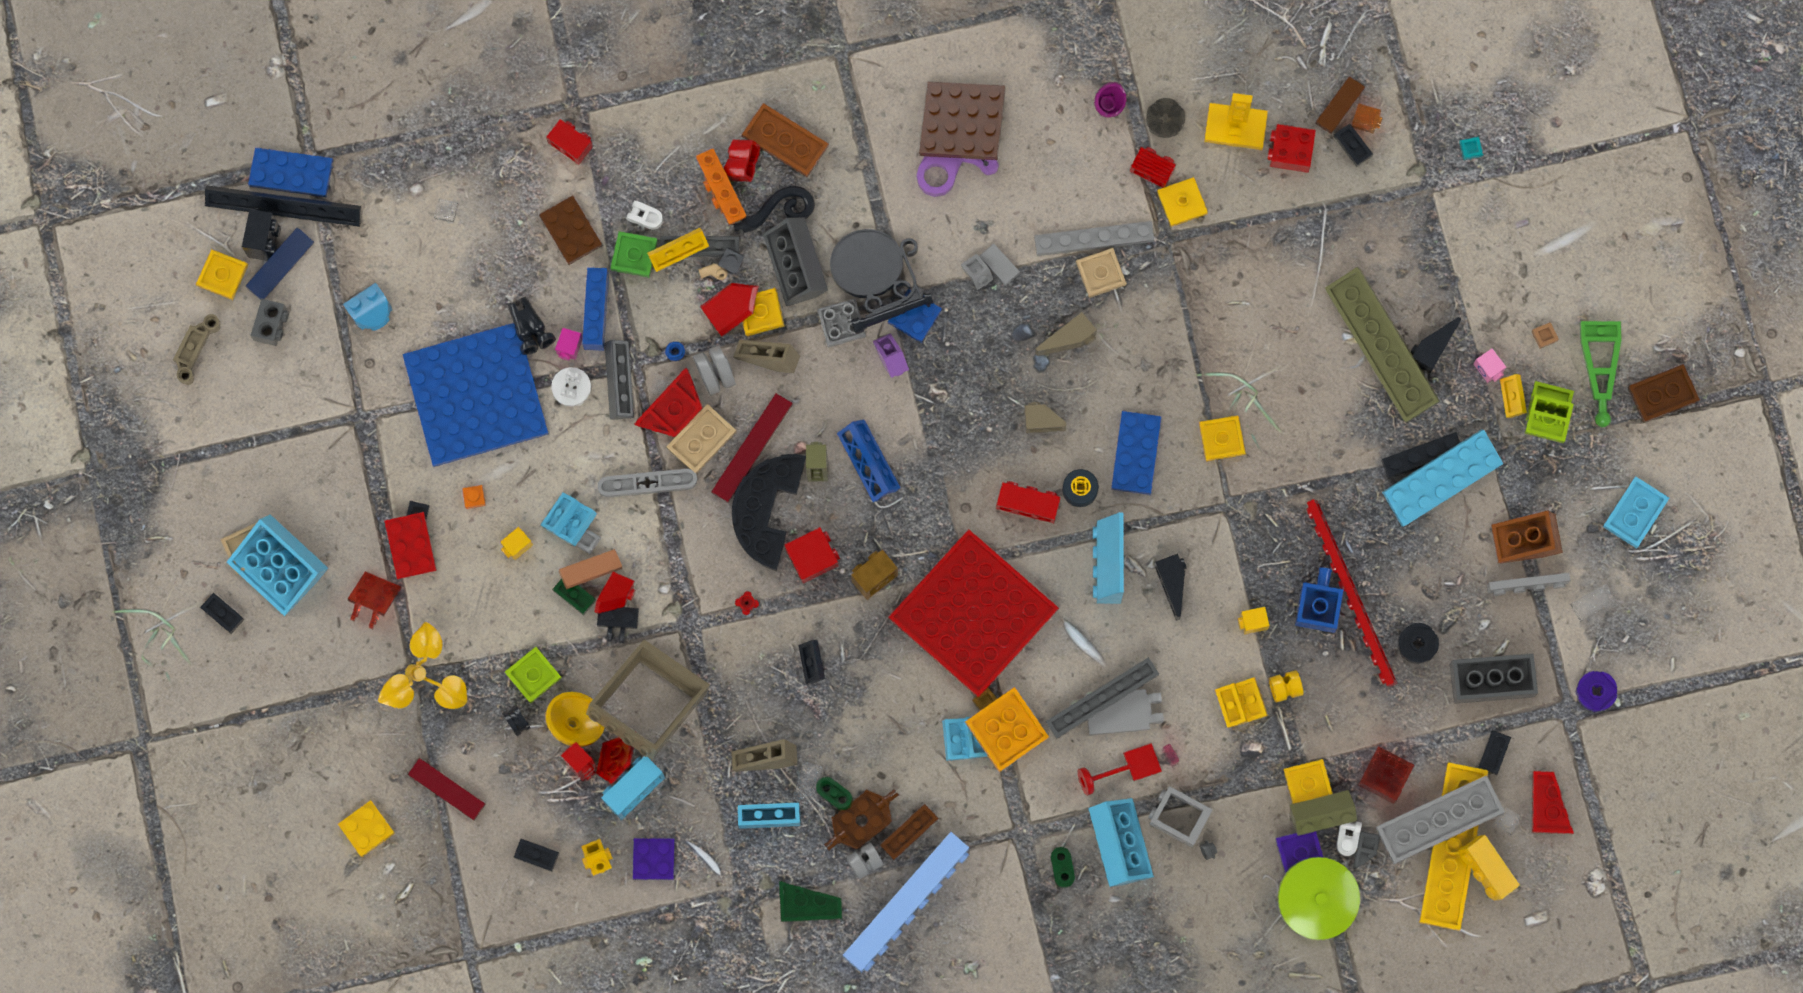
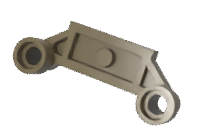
M209 314L202 323L196 326L190 325L173 358L178 367L177 379L182 384L191 385L194 382L192 368L209 335L218 332L221 328L220 320L216 315Z

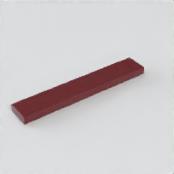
M775 393L711 491L712 494L727 503L730 502L740 482L747 476L792 407V402Z

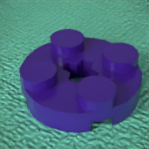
M1591 671L1579 680L1575 692L1578 701L1584 708L1592 712H1599L1608 709L1616 701L1617 684L1608 673ZM1593 686L1602 689L1600 691L1601 696L1593 695Z

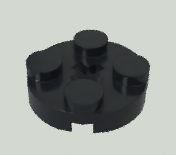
M1424 623L1409 625L1401 632L1398 638V649L1401 657L1414 664H1423L1430 661L1439 648L1437 634L1429 625ZM1417 638L1421 639L1420 641L1424 643V646H1420L1419 649L1416 648V645H1413V641H1416Z

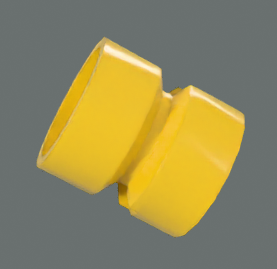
M1297 670L1285 673L1284 677L1281 675L1269 677L1271 693L1276 703L1287 700L1288 696L1295 698L1304 695L1302 682Z

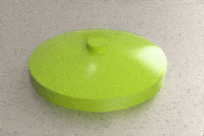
M1312 857L1296 863L1286 872L1278 889V907L1283 920L1297 934L1309 939H1330L1343 933L1355 920L1360 906V892L1354 876L1341 863L1329 858Z

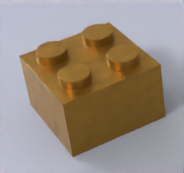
M883 549L879 553L877 551L873 552L868 557L869 561L864 565L860 563L852 570V583L866 600H869L898 576V567Z

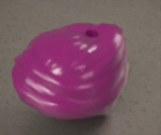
M1117 82L1104 84L1094 98L1096 111L1105 118L1118 116L1126 105V92L1122 85Z

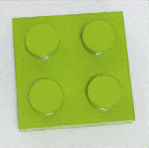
M537 647L533 648L505 671V674L530 704L562 679Z

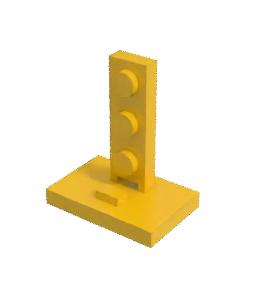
M1233 93L1230 105L1209 103L1204 142L1263 150L1268 111L1252 109L1253 96Z

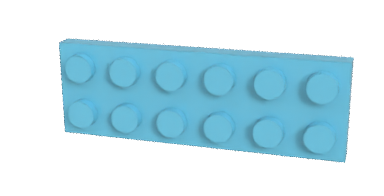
M1481 429L1382 493L1399 523L1404 527L1503 465V462L1486 432Z

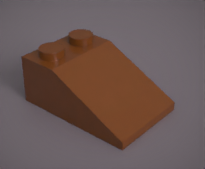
M1549 510L1491 525L1499 564L1544 558L1563 553L1556 514Z

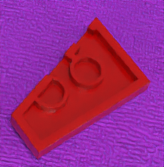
M1532 772V833L1573 835L1574 831L1570 825L1568 813L1565 809L1554 772Z

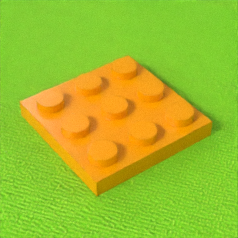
M1015 687L965 721V724L999 772L1049 738Z

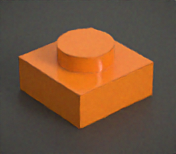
M482 485L462 488L466 509L486 506Z

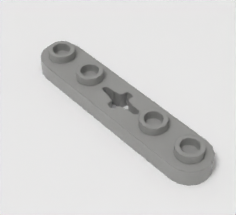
M677 469L606 476L598 482V491L602 496L610 498L689 490L696 486L697 475L691 469ZM646 478H649L651 482H658L657 484H650V488H646L642 484L637 485L638 483L645 482Z

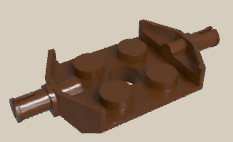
M866 789L863 794L853 801L850 808L841 810L834 817H831L834 836L824 846L827 847L828 851L837 844H843L858 850L892 823L889 805L899 794L893 789L886 796L882 797ZM863 815L867 817L868 822L865 826L856 824L858 816Z

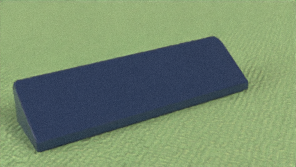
M297 227L246 284V288L260 300L265 299L314 244V241Z

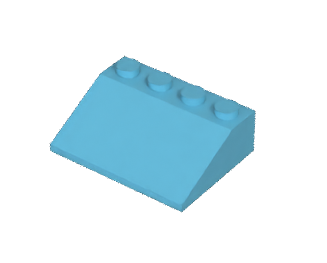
M1123 512L1098 520L1096 527H1093V539H1096V546H1093V558L1097 559V566H1093V578H1097V586H1093V598H1097V604H1121L1124 593Z
M271 514L259 519L227 561L239 575L284 616L312 589L328 569L324 563Z

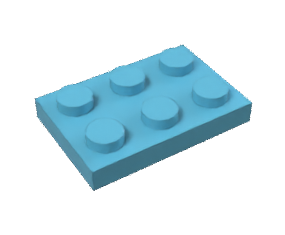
M1635 476L1603 527L1633 547L1638 548L1670 498Z

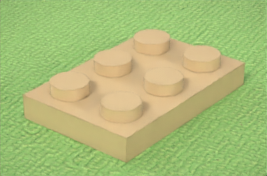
M707 404L668 444L667 449L685 466L697 474L737 431Z

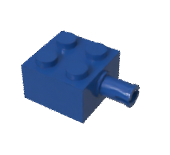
M1319 568L1317 585L1303 583L1295 626L1335 633L1337 630L1343 589L1329 587L1331 569Z

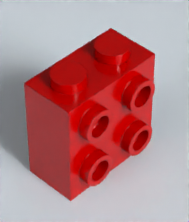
M1277 124L1276 129L1271 131L1270 141L1273 142V148H1269L1267 160H1271L1270 167L1309 173L1316 130Z
M821 527L784 545L803 584L839 566L837 561L840 559L838 552L835 548L831 549L829 545L831 539L827 531L823 532Z

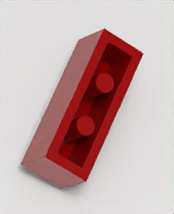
M1012 481L1002 482L996 505L997 510L1055 523L1061 498L1057 496V493L1052 491H1046V493L1039 492L1037 488L1032 486H1026V488L1019 487L1018 483Z
M577 742L561 755L566 765L582 782L585 779L589 781L595 776L596 764Z

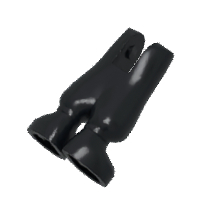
M525 296L520 299L523 310L518 311L514 302L508 304V309L514 322L517 337L523 341L520 351L522 355H530L538 351V346L533 340L532 334L536 337L540 349H545L552 345L556 338L553 333H545L544 323Z

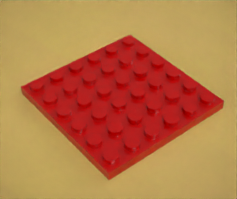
M968 529L893 611L888 619L974 695L980 697L1059 610V607Z

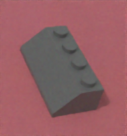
M787 218L763 233L786 306L814 299L828 291L805 218Z

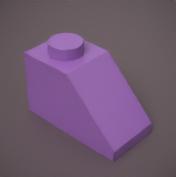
M891 333L872 341L891 378L900 376L909 370L903 352Z

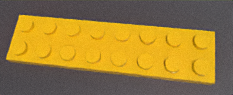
M1448 762L1441 796L1488 775V770ZM1478 826L1432 847L1419 923L1457 931L1461 930L1471 867L1462 860V854L1459 850L1477 836Z

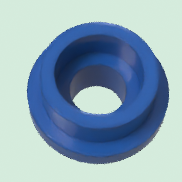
M674 341L666 346L665 353L669 360L679 361L685 355V348L680 342ZM678 349L679 353L673 355L672 350Z

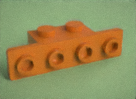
M710 149L697 155L696 159L705 177L703 185L707 193L711 191L714 197L711 201L715 209H720L729 225L746 218V213L715 150Z

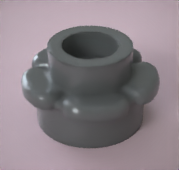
M1206 840L1204 844L1200 845V850L1206 860L1215 859L1217 849L1213 842L1209 843Z

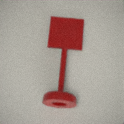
M1152 743L1124 752L1123 754L1127 762L1125 766L1095 776H1091L1087 768H1079L1077 770L1078 779L1085 795L1088 796L1094 793L1093 781L1126 770H1130L1133 781L1162 772Z

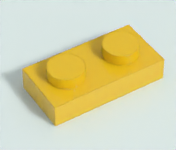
M1514 374L1500 379L1506 418L1526 414L1527 410L1521 376Z

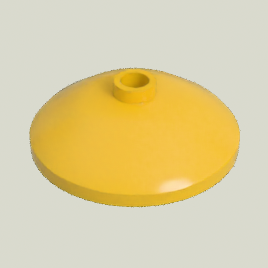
M565 692L554 697L549 703L545 715L547 726L553 736L569 746L575 742L581 747L595 743L601 737L605 727L598 722L592 721L586 715L588 706L593 699L579 692Z

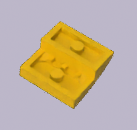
M1255 677L1215 689L1227 728L1268 716Z

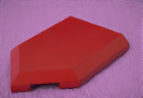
M730 283L700 306L721 337L754 314V304L759 286Z
M620 737L603 742L596 774L610 784L614 783L630 766L634 747L625 744Z

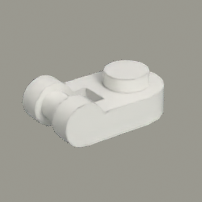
M633 202V209L626 217L628 221L652 230L658 229L662 225L663 217L660 211L641 202ZM640 211L645 212L643 217L638 216Z
M1355 821V823L1351 822L1340 825L1336 849L1340 855L1349 857L1356 852L1362 822ZM1346 829L1352 830L1353 835H1345Z

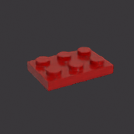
M424 512L384 520L397 579L437 571Z

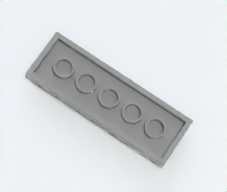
M1486 775L1377 826L1376 830L1393 864H1397L1505 813Z

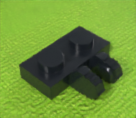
M621 607L598 614L597 627H608L607 642H612L613 628H620V643L625 642L626 629H638L639 608Z

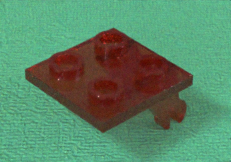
M365 571L347 601L354 604L350 620L355 622L361 606L371 609L373 613L369 628L373 630L379 615L384 616L400 592L401 586Z

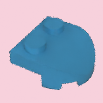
M374 283L343 304L356 325L362 330L371 329L375 331L382 328L388 323L390 311H392L391 304L377 283Z

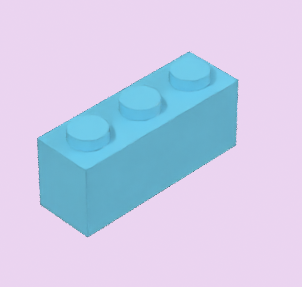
M799 803L738 805L739 829L800 826Z

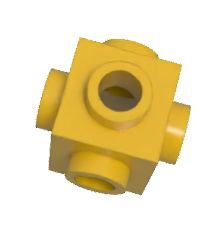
M601 839L581 846L585 856L582 858L586 870H591L593 876L612 868L609 861L613 859L609 848L604 849Z

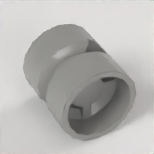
M871 842L863 846L861 852L855 851L846 857L859 880L867 876L869 870L875 871L884 865Z

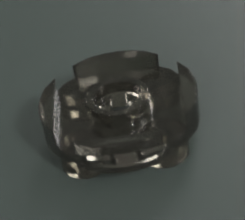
M1161 98L1150 105L1147 110L1146 124L1149 131L1158 137L1169 138L1176 136L1184 126L1185 111L1173 99ZM1164 114H1168V117L1171 118V120L1163 122V120L1160 119V117H1163Z

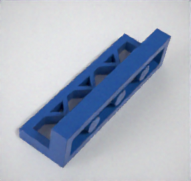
M865 419L853 421L837 433L873 502H877L885 495L901 489ZM848 431L853 436L852 442H849L845 436ZM856 448L860 449L862 453L861 460L855 455ZM865 465L869 466L871 470L870 477L865 473ZM874 483H877L882 491L879 494H876L874 491Z

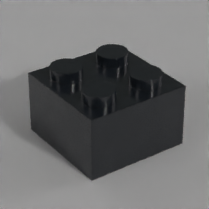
M249 209L241 246L248 258L268 261L277 250L275 242L276 237L280 236L281 226L273 213Z

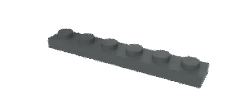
M1148 657L1046 721V724L1055 738L1058 739L1158 677L1159 672Z

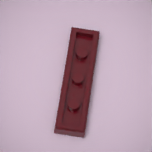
M420 758L408 773L411 778L473 821H475L486 805Z

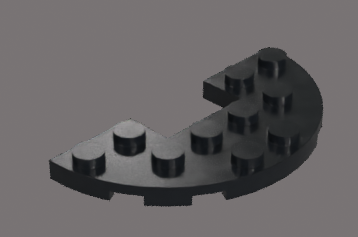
M785 454L759 463L742 479L733 498L732 523L740 545L754 561L774 571L778 569L787 535L786 531L768 527L777 491L797 495L806 462L805 455Z

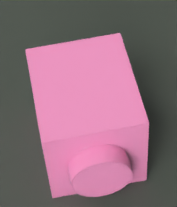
M1493 349L1487 351L1474 362V366L1487 383L1491 380L1496 382L1504 376L1503 372L1506 366Z

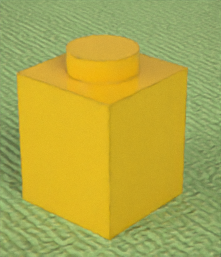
M519 526L500 541L503 546L501 551L507 558L512 557L514 560L518 559L533 546L532 541Z
M1265 607L1241 611L1238 625L1240 630L1243 629L1244 635L1268 630L1269 621Z

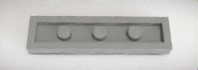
M1562 573L1489 582L1487 592L1488 594L1493 593L1494 596L1505 595L1507 591H1513L1514 594L1526 592L1525 589L1532 588L1534 591H1542L1546 589L1545 587L1553 586L1554 589L1566 587L1565 585L1571 581L1570 574Z

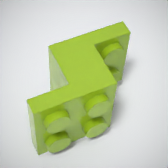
M1535 381L1525 419L1527 425L1524 434L1564 443L1574 405L1571 403L1574 391Z

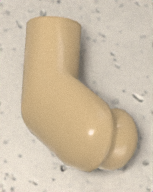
M711 264L698 269L701 279L711 275L719 280H724L728 274L727 270L718 266V264Z

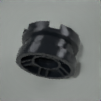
M516 704L511 707L510 711L502 713L517 737L521 735L523 730L527 731L531 728L530 726L526 727L529 724Z

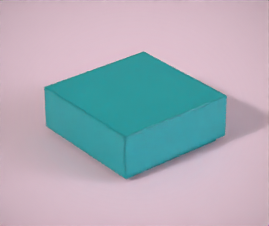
M1479 136L1459 141L1463 161L1483 157Z

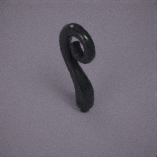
M798 186L784 187L772 194L757 213L747 216L738 223H734V230H742L743 233L756 230L767 220L781 200L792 196L803 199L805 208L800 213L793 212L792 207L797 204V200L789 199L784 204L783 210L787 218L807 219L814 211V197L805 188Z

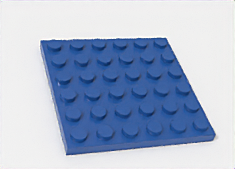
M514 323L402 354L433 467L549 435L527 355H522L520 351L523 341L517 337Z

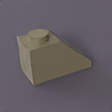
M1031 402L1025 405L1026 433L1066 431V422L1045 404L1040 405V402Z

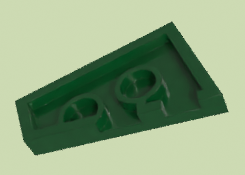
M779 881L781 922L842 919L841 898Z

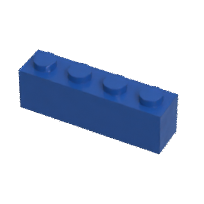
M587 267L582 340L584 350L604 351L609 282L607 268Z

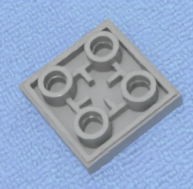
M856 299L817 309L828 348L866 337L865 330L856 335L851 323L852 319L861 318Z

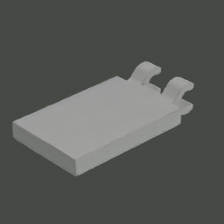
M1146 689L1135 690L1088 720L1089 736L1150 730V724L1163 723V713L1152 714L1151 704L1161 703V693L1147 695Z

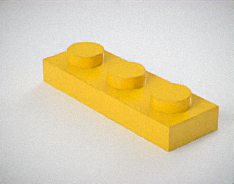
M698 228L647 254L654 270L658 272L709 247V244L702 229Z

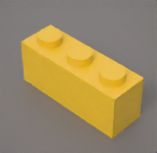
M1486 835L1476 836L1459 850L1462 854V860L1474 871V877L1485 887V893L1489 898L1502 900L1520 886Z

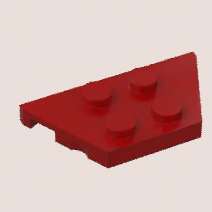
M685 368L634 425L676 437L703 409L688 368Z

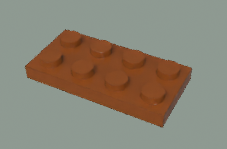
M764 103L742 133L743 138L754 140L760 145L762 150L806 177L809 176L829 147V143Z

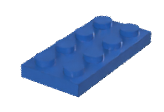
M255 148L248 185L253 188L327 198L333 159Z
M1122 411L1111 490L1151 495L1161 416Z

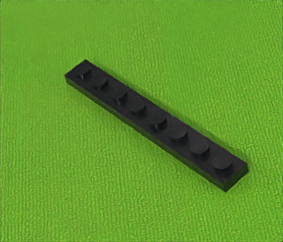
M206 186L205 188L206 207L249 212L250 209L273 213L274 216L357 227L361 225L362 206L215 186Z

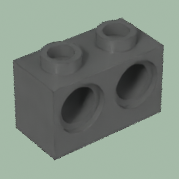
M261 299L250 335L254 341L277 346L278 341H281L283 337V323L287 322L289 311H287L288 309L285 304ZM278 310L277 316L269 317L271 311ZM266 329H273L271 335L264 336Z

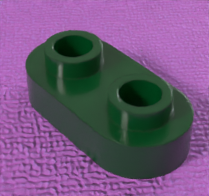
M823 777L818 780L816 790L821 798L838 810H847L851 807L853 798L846 788L830 777ZM829 786L830 790L825 792L823 791L824 787ZM845 798L846 802L840 803L839 800Z
M1064 847L1055 848L1050 857L1054 880L1057 886L1068 888L1075 880L1071 854ZM1063 854L1065 859L1060 861L1057 859V855ZM1067 874L1069 879L1063 881L1061 875Z

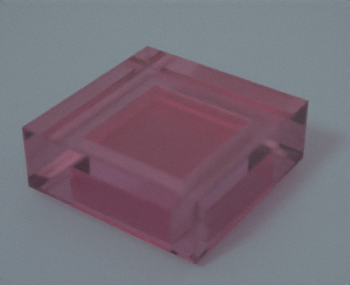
M1171 744L1164 746L1162 751L1171 767L1178 765L1179 758Z

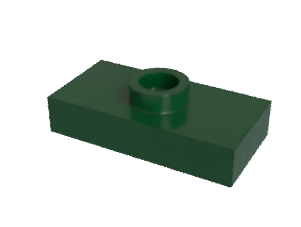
M562 578L552 589L554 593L583 616L596 602V599L579 585L566 589Z

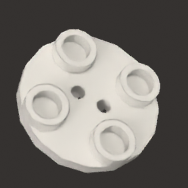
M568 367L555 375L552 380L551 389L554 398L559 403L565 406H580L591 392V383L584 371Z

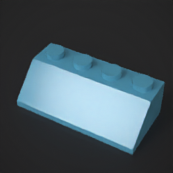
M1133 798L1106 801L1090 807L1089 812L1109 887L1125 885L1154 877Z

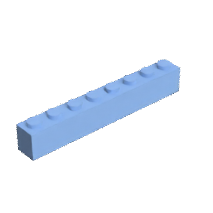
M950 832L847 949L843 957L861 973L864 970L868 972L875 964L874 958L878 954L882 956L889 948L887 946L888 942L891 939L895 941L900 936L902 926L905 923L909 925L914 920L916 910L918 908L922 910L929 902L927 898L930 894H936L943 886L941 882L944 878L949 879L955 873L956 869L954 867L958 862L962 864L969 857L970 854L967 853L969 847Z

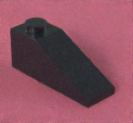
M1457 317L1423 339L1419 346L1414 345L1411 354L1421 369L1428 373L1432 372L1458 327L1461 318Z
M1177 553L1156 561L1154 564L1176 621L1181 618L1184 570L1187 569L1184 559L1179 558Z

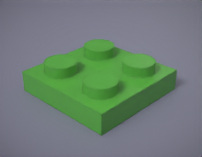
M619 231L610 268L611 271L650 278L652 263L647 253L656 249L657 238Z

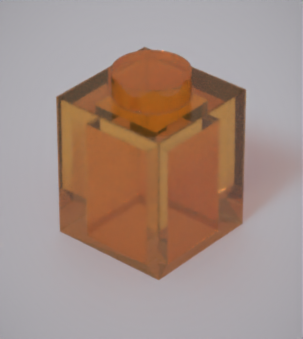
M1358 103L1352 127L1373 134L1375 128H1380L1383 118L1379 116L1381 110Z

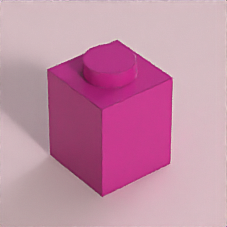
M562 327L555 348L556 354L559 355L558 357L570 361V359L576 360L583 340L582 334Z

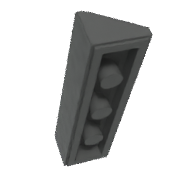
M610 340L605 343L610 420L634 418L629 341Z

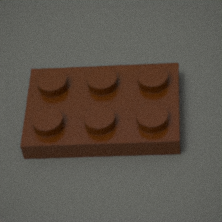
M573 195L539 214L568 265L603 246Z
M1684 364L1628 386V390L1643 423L1700 401Z

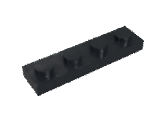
M1457 432L1383 458L1381 462L1388 479L1426 465L1461 442Z

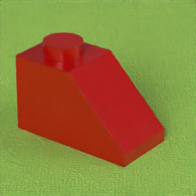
M612 572L596 600L594 612L599 614L625 607L627 601H631L635 595L636 590L633 589L635 581Z

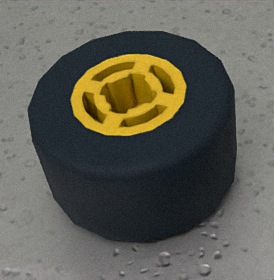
M1073 470L1064 479L1062 487L1063 496L1072 506L1086 507L1093 503L1097 497L1098 480L1088 470Z

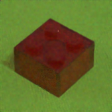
M1378 746L1358 786L1394 804L1415 765Z

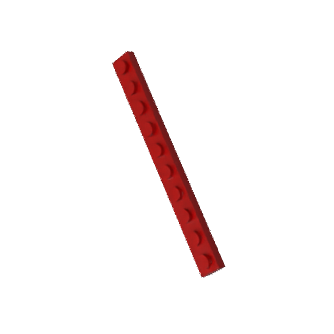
M1315 499L1307 502V513L1310 519L1314 518L1317 525L1314 529L1318 537H1322L1325 543L1322 545L1323 550L1327 556L1330 555L1332 563H1330L1331 568L1335 574L1338 573L1340 581H1338L1339 586L1343 589V592L1346 591L1349 598L1346 602L1350 610H1354L1357 616L1354 618L1355 623L1364 632L1362 638L1366 647L1371 648L1373 654L1370 656L1374 665L1379 666L1381 682L1392 687L1398 684L1319 502Z

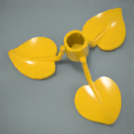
M424 622L410 640L409 647L412 654L423 659L417 661L416 665H409L405 670V675L396 674L389 678L381 689L378 697L379 703L393 708L407 707L414 697V691L410 687L413 685V681L419 682L424 680L439 687L434 693V698L440 706L448 709H458L466 704L467 689L460 677L455 675L447 676L443 679L442 684L427 678L426 670L421 666V664L427 661V657L435 659L442 651L441 636L431 624Z

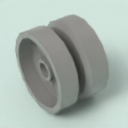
M719 345L709 349L711 362H709L703 352L693 356L696 367L710 396L720 392L717 379H720L722 385L727 389L736 385L731 366Z

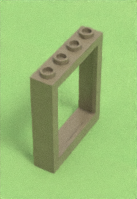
M644 639L591 701L586 715L592 721L604 726L608 732L620 737L625 744L637 749L641 755L653 760L705 697L710 684ZM640 662L692 697L655 744H652L602 709L604 704Z

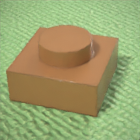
M1551 322L1531 331L1539 349L1556 343L1559 340Z

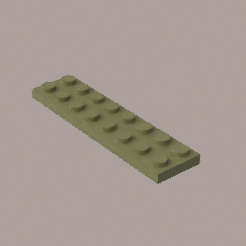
M1356 267L1325 287V290L1405 423L1440 402L1439 398L1360 267Z

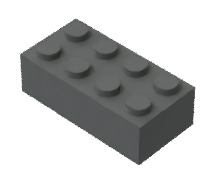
M1534 653L1452 660L1449 664L1454 704L1533 698L1538 694Z

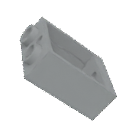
M1169 786L1167 791L1162 790L1158 798L1161 802L1158 808L1153 807L1148 817L1151 819L1149 825L1193 848L1213 809ZM1170 795L1202 811L1189 837L1157 820Z

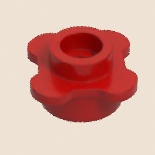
M746 591L744 595L735 600V605L741 608L744 615H749L753 608L759 606V602L752 597L751 592Z

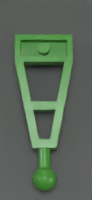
M1581 321L1580 343L1593 399L1598 401L1599 413L1595 416V422L1599 427H1606L1611 422V416L1607 413V401H1610L1612 397L1620 352L1621 321ZM1588 342H1614L1610 368L1593 367ZM1595 375H1608L1606 393H1599Z

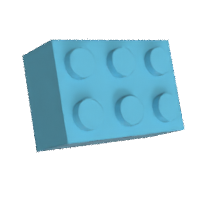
M638 757L632 763L633 768L628 772L624 771L617 779L618 782L614 786L609 785L602 793L604 795L602 797L603 802L621 821L665 779L663 772L648 757Z

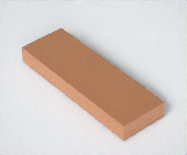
M615 549L561 568L559 569V574L566 589L621 570L623 566Z

